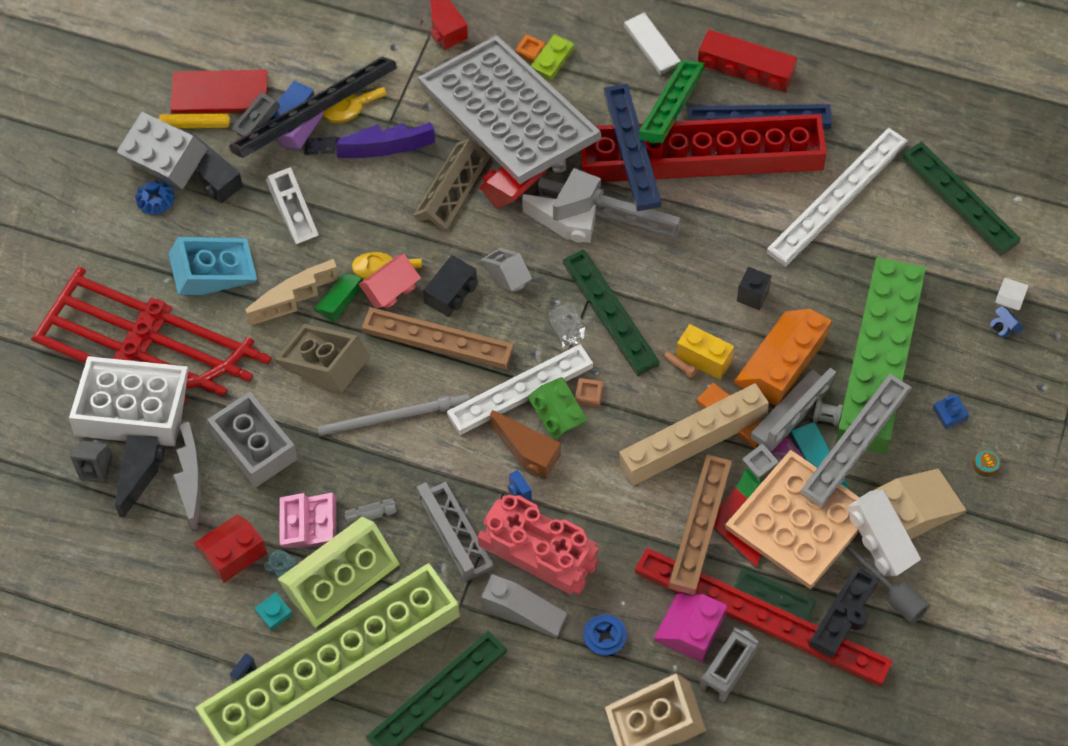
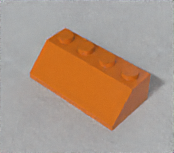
M812 309L785 311L734 380V384L744 389L756 383L766 400L772 405L777 406L787 396L827 340L832 320Z

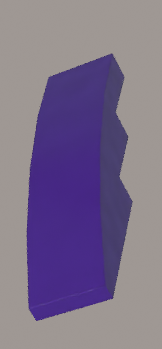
M431 122L410 130L403 123L384 131L377 124L337 139L335 150L338 158L387 156L435 143V133Z

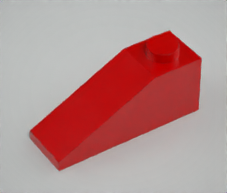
M430 0L432 30L430 32L434 42L439 43L446 50L469 39L468 24L450 0Z

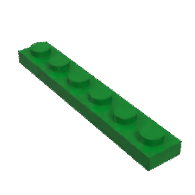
M681 60L640 128L639 140H645L650 143H663L704 72V63Z

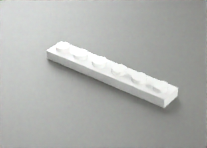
M581 344L448 410L447 416L458 434L462 435L491 420L490 413L492 410L503 414L529 401L528 395L541 385L563 377L566 382L592 369L593 362Z

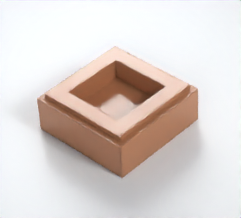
M579 378L575 394L578 405L600 408L604 382Z

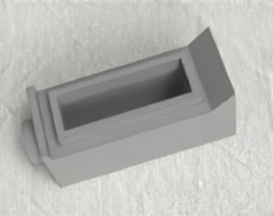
M734 628L705 675L701 677L700 690L705 692L708 686L720 692L719 701L724 703L757 652L758 640H756L753 634L746 630L740 631ZM735 644L745 650L727 678L723 679L716 675Z

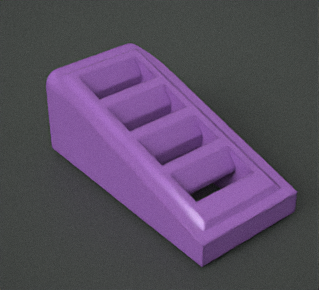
M323 112L277 138L278 142L284 148L301 149L323 116Z

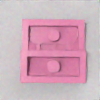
M304 493L280 498L281 547H321L337 535L336 496L333 493L307 497Z

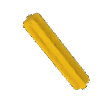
M161 114L159 120L176 128H228L230 126L229 114Z

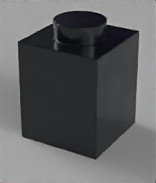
M748 267L738 287L737 302L760 311L769 293L772 275Z

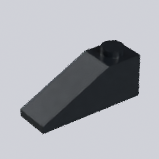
M191 131L189 134L193 135L208 148L197 165L204 185L203 190L211 199L215 198L222 204L243 187L240 172Z
M131 435L126 437L115 501L119 517L126 516L158 473L159 463L164 461L165 449L161 447L158 437Z

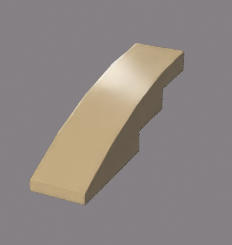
M334 259L308 268L263 294L245 309L249 325L252 326L298 311L296 302L318 296V286L339 279Z

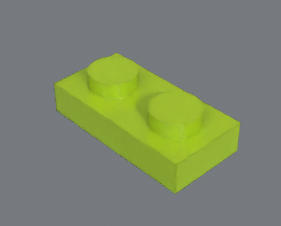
M554 34L531 67L543 79L551 82L573 52L574 43Z

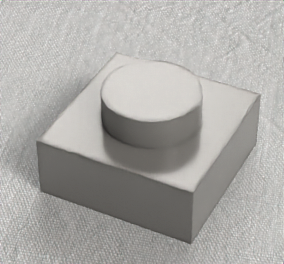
M763 444L742 459L743 464L758 481H761L770 474L779 464V461Z

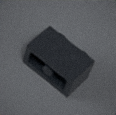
M451 255L423 290L424 303L450 317L454 310L458 311L465 296L475 290L478 284L476 268Z

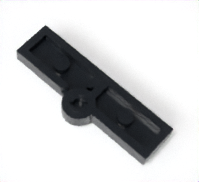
M855 566L812 636L808 647L833 659L851 629L861 630L866 626L868 613L863 608L880 578Z

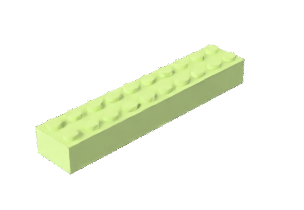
M428 563L196 706L198 716L217 746H255L459 618V605Z

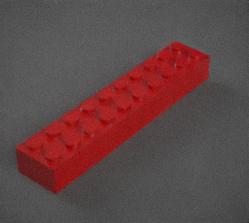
M821 114L674 122L663 143H650L644 140L655 179L824 171L826 160ZM613 125L595 126L601 132L602 139L580 150L581 171L601 178V182L628 181Z

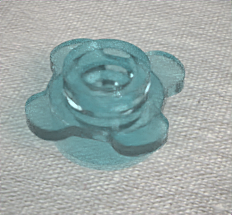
M275 550L269 557V561L265 563V570L277 574L279 578L296 565V559L293 556L289 557L283 550Z

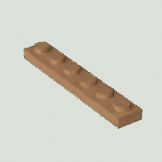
M372 307L369 308L362 326V333L505 370H507L514 350L513 343Z
M706 455L670 579V589L695 595L731 468V460Z

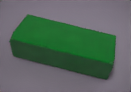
M343 273L316 305L314 311L335 322L362 290L358 284L363 279L359 276Z

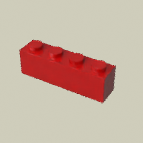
M708 29L698 50V62L704 63V67L707 69H714L729 76L745 79L750 83H757L772 90H779L785 93L796 71L797 57L710 29Z

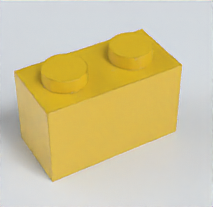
M689 324L677 342L676 357L721 380L733 361L734 346Z

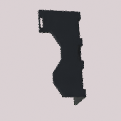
M340 137L307 138L304 155L318 154V151H321V154L335 153V143Z

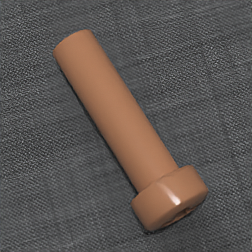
M669 351L665 353L664 358L684 371L688 378L691 379L696 375L697 368L695 366H689Z

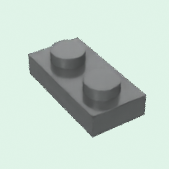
M261 92L232 129L244 137L266 124L281 105L273 98Z

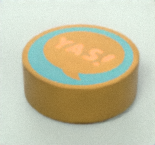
M989 449L979 451L973 461L975 471L986 477L995 475L1001 464L999 455Z

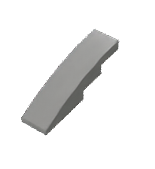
M186 422L179 425L186 447L177 449L184 472L175 474L174 478L191 528L195 530L198 528L201 508L202 479L190 423Z

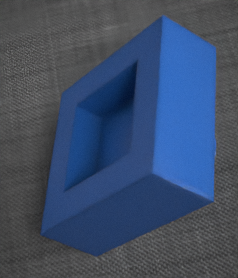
M519 470L510 473L509 485L507 486L512 496L519 495L531 502L532 489Z

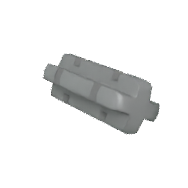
M390 498L383 500L381 504L375 502L361 506L356 511L355 508L346 510V522L348 525H351L361 517L372 520L383 517L382 514L385 513L386 515L396 513V505L394 500Z

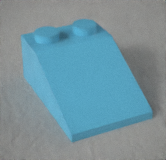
M177 237L168 253L178 295H204L257 281L247 238Z

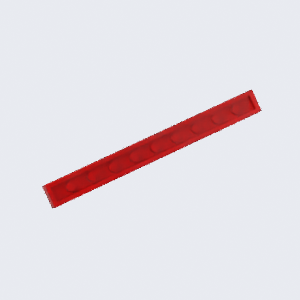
M646 547L635 568V574L678 594H688L669 588L676 561ZM704 573L700 574L695 594H704L726 604V616L879 687L882 686L893 660L847 639L843 641L832 659L808 647L812 636L819 626Z

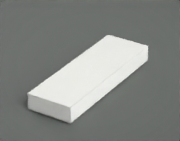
M645 13L624 22L625 29L660 76L678 67L681 61Z

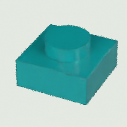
M274 593L254 608L257 615L270 631L293 616L292 611L277 593Z

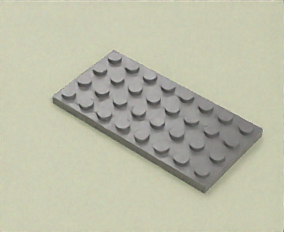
M497 35L418 77L419 85L519 184L602 139L601 132Z

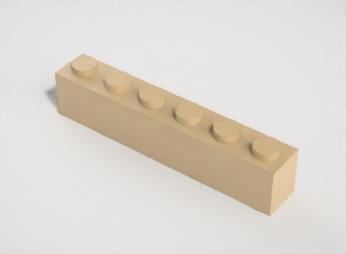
M756 383L619 451L620 467L632 486H635L739 433V431L764 420L768 416L769 403Z

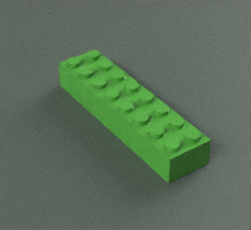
M876 257L835 443L839 441L889 374L903 381L926 267ZM896 411L867 450L887 454Z

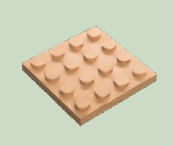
M790 450L726 523V529L811 590L860 532L851 522L850 513L846 508L860 497L840 484L821 509L800 495V490L817 468Z

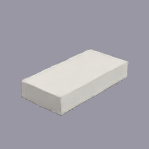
M1004 278L995 302L1015 310H1020L1028 285Z

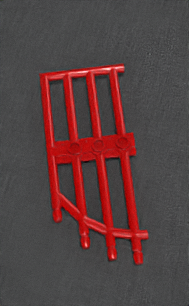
M80 266L76 268L31 338L33 342L85 364L88 356L94 357L45 336L53 324L116 351L112 359L173 365L146 353L151 343L154 342L213 367V369L201 375L188 371L186 389L201 387L220 396H226L228 389L220 384L217 385L212 380L225 373L237 378L240 377L244 381H252V373L235 366L243 356L259 360L263 364H270L272 357L268 354L260 353L259 350L251 348L255 341L250 337H246L240 343L171 314L170 312L173 307L164 301L150 297L148 302L144 303L83 277L86 270ZM77 286H81L138 310L141 313L135 323L71 297ZM67 305L128 331V334L121 343L58 315L63 307ZM164 322L234 352L223 361L161 335L158 332ZM185 396V398H184V405L186 404V402H187V400H188V398H187L186 396Z

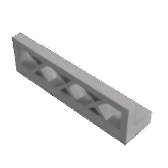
M829 368L821 376L814 370H811L751 432L750 438L759 445L763 444L772 452L816 406L817 400H821L831 390L836 371Z
M446 481L431 489L426 482L417 486L418 499L465 582L494 569V565L485 549L478 546V537ZM443 491L448 498L445 506L439 505L434 497ZM447 513L459 517L460 520L457 527L450 525L446 518ZM459 534L470 536L472 541L469 548L461 545L458 539ZM470 556L481 557L485 564L474 569Z

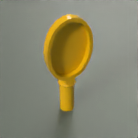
M384 87L359 96L352 94L323 111V117L330 123L350 121L360 114L363 105L386 96V90Z
M380 252L365 253L353 261L352 270L355 276L365 280L393 258L388 254ZM408 259L414 269L422 268V259Z

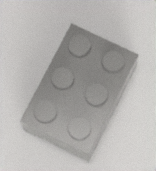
M141 112L116 153L131 165L183 190L208 148L193 135Z
M248 392L207 419L213 437L255 488L298 460L295 445L251 392Z

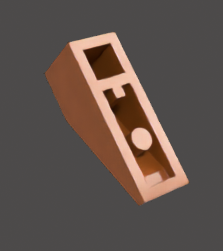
M492 410L490 413L491 427L520 465L530 475L546 479L561 456V443Z

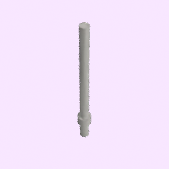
M464 394L450 398L442 396L438 397L436 401L320 425L317 428L319 436L438 410L445 412L468 401L469 395Z

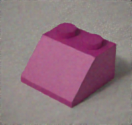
M676 594L654 637V641L703 663L725 620L727 605L704 594Z

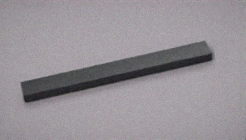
M383 56L233 142L229 145L231 153L241 158L250 155L397 69L396 62Z

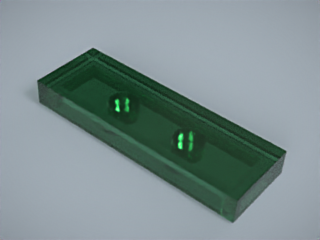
M744 567L733 586L808 621L816 604V600Z

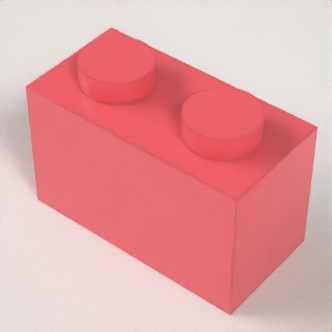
M401 254L387 262L358 285L375 308L384 306L387 309L398 301L396 297L403 292L405 295L417 287L415 282L421 279V277L405 254Z

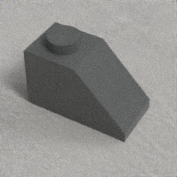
M99 440L91 442L82 441L70 454L79 479L105 483L112 460L109 445Z

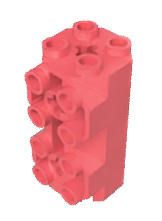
M504 495L502 499L496 500L484 519L483 524L487 526L485 533L480 531L478 535L479 547L570 595L572 593L579 595L582 592L586 583L584 579L588 573L592 574L599 563V559L596 558L599 553L597 543L586 537L584 529L567 520H552L540 514L536 504L519 495Z

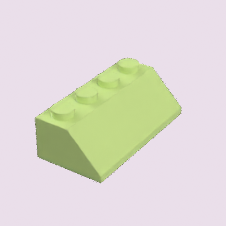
M361 517L279 577L278 581L290 600L313 627L316 628L399 566L400 563L376 524Z

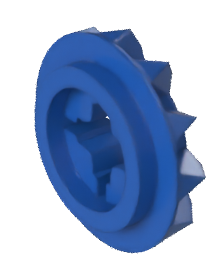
M155 179L154 182H145L143 187H138L135 199L141 211L154 215L167 211L172 206L175 195L172 186L170 187L166 181L158 182ZM158 192L159 198L154 197L151 199L150 194L155 195Z
M603 614L595 616L588 621L584 628L583 636L585 645L591 649L593 654L598 653L605 657L609 654L615 655L617 651L624 647L627 632L621 620L615 616ZM610 629V638L612 640L605 639L600 643L599 633L604 634Z

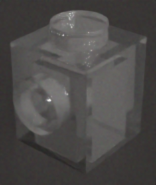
M572 302L548 311L549 325L562 347L569 344L574 345L581 341L582 338H585V324Z

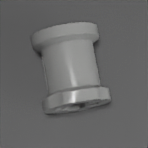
M817 400L813 422L823 421L834 424V427H839L843 405L833 406L822 403V400Z

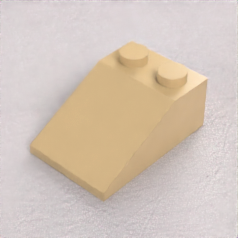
M939 469L897 478L874 489L884 490L910 540L967 511Z
M677 673L605 707L617 746H670L684 742L706 731L691 684Z

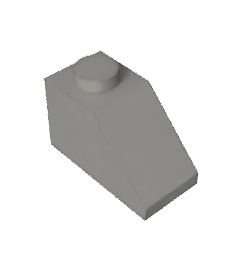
M574 168L553 204V219L559 221L590 211L594 203H599L602 197L601 178Z
M499 248L481 259L484 267L503 289L513 292L519 291L526 286V282L532 279L521 254L518 252Z

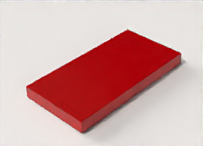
M267 69L173 71L171 114L245 113L261 92L267 95L268 71Z

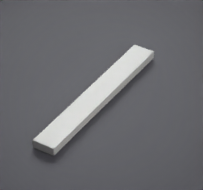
M888 128L767 248L766 253L786 267L907 146L908 140Z

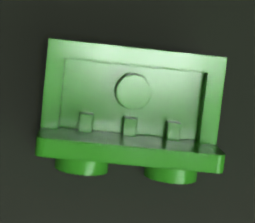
M563 377L541 385L528 395L529 400L553 440L588 421Z

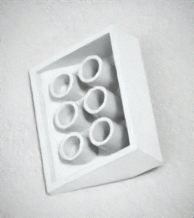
M88 356L69 416L73 435L126 441L127 435L158 437L160 445L175 447L182 419L188 367Z

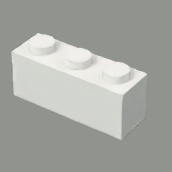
M884 490L869 491L846 507L850 513L851 522L860 531L864 546L873 555L875 566L883 576H898L921 560Z

